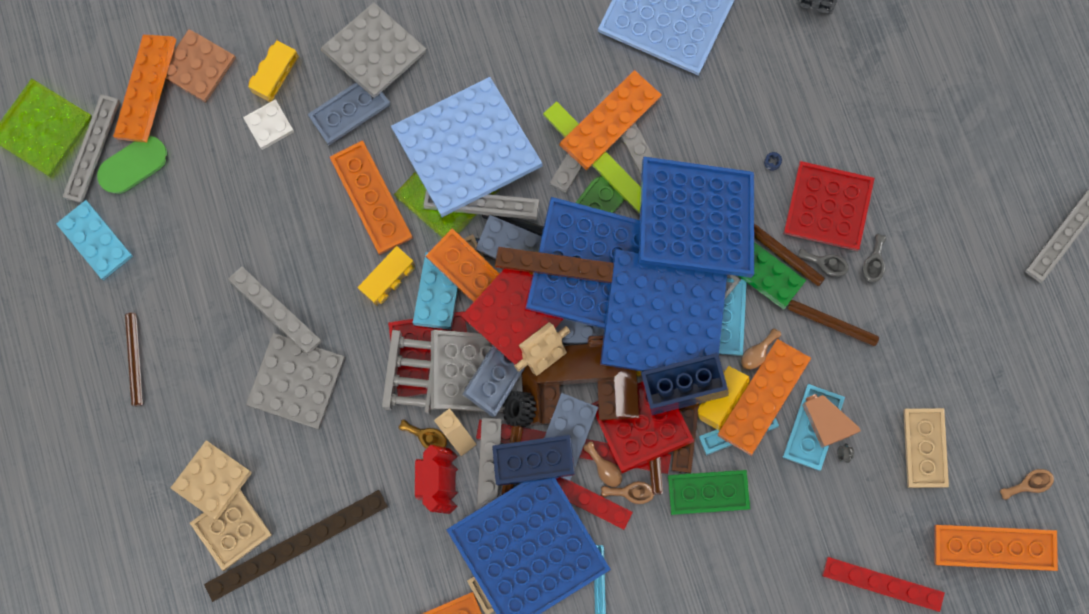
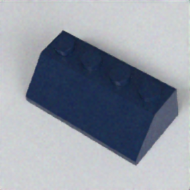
M718 353L641 372L652 415L729 396Z

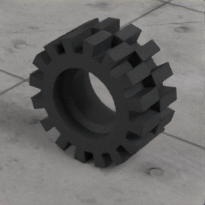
M521 391L509 393L508 398L505 400L506 404H503V407H505L503 414H506L504 420H507V424H510V426L526 427L534 421L532 417L535 418L536 414H534V411H537V407H534L536 401H533L534 396H531V393Z

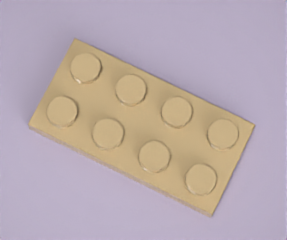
M944 408L904 409L907 488H948Z

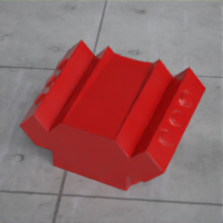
M430 445L423 452V459H416L415 498L423 500L422 504L430 512L451 514L458 507L452 501L458 494L455 487V477L458 468L452 464L458 455L450 448Z

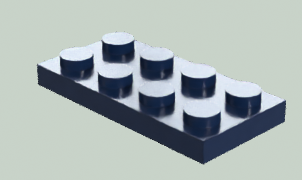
M570 435L492 446L497 486L575 475Z

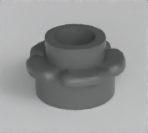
M847 443L838 447L837 454L839 460L849 463L854 458L853 448Z

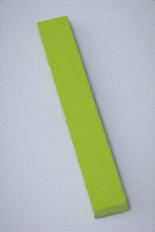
M557 101L543 113V116L564 138L579 124ZM605 152L592 166L640 215L641 187Z

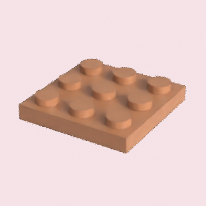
M189 29L172 54L165 79L206 103L236 57Z

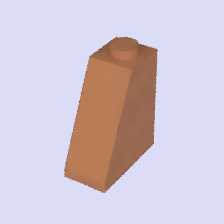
M817 394L807 397V402L802 405L821 448L861 431L851 419L824 395L818 397Z

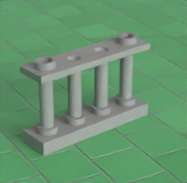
M392 330L382 407L385 410H392L393 405L396 406V404L425 407L426 414L431 415V410H434L431 409V361L402 358L400 356V348L431 349V342L405 339L400 331ZM402 365L430 368L429 380L400 377V375H397L398 367ZM395 386L428 388L426 399L397 396V394H394Z

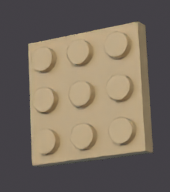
M205 441L171 486V489L217 521L252 472L208 441Z
M241 490L238 491L217 521L206 513H202L190 522V525L222 571L231 567L272 536Z

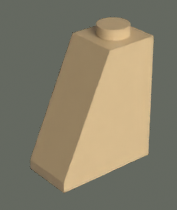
M450 408L434 420L461 457L477 445Z

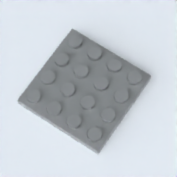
M373 2L323 45L321 51L375 98L426 53V48Z
M431 331V409L448 410L450 408L451 410L485 412L462 395L492 347V344L480 333ZM502 405L498 412L503 413L505 407Z
M273 333L246 405L319 430L344 364L345 356L318 347L307 355L288 337Z

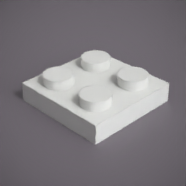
M276 99L243 117L262 150L294 133Z

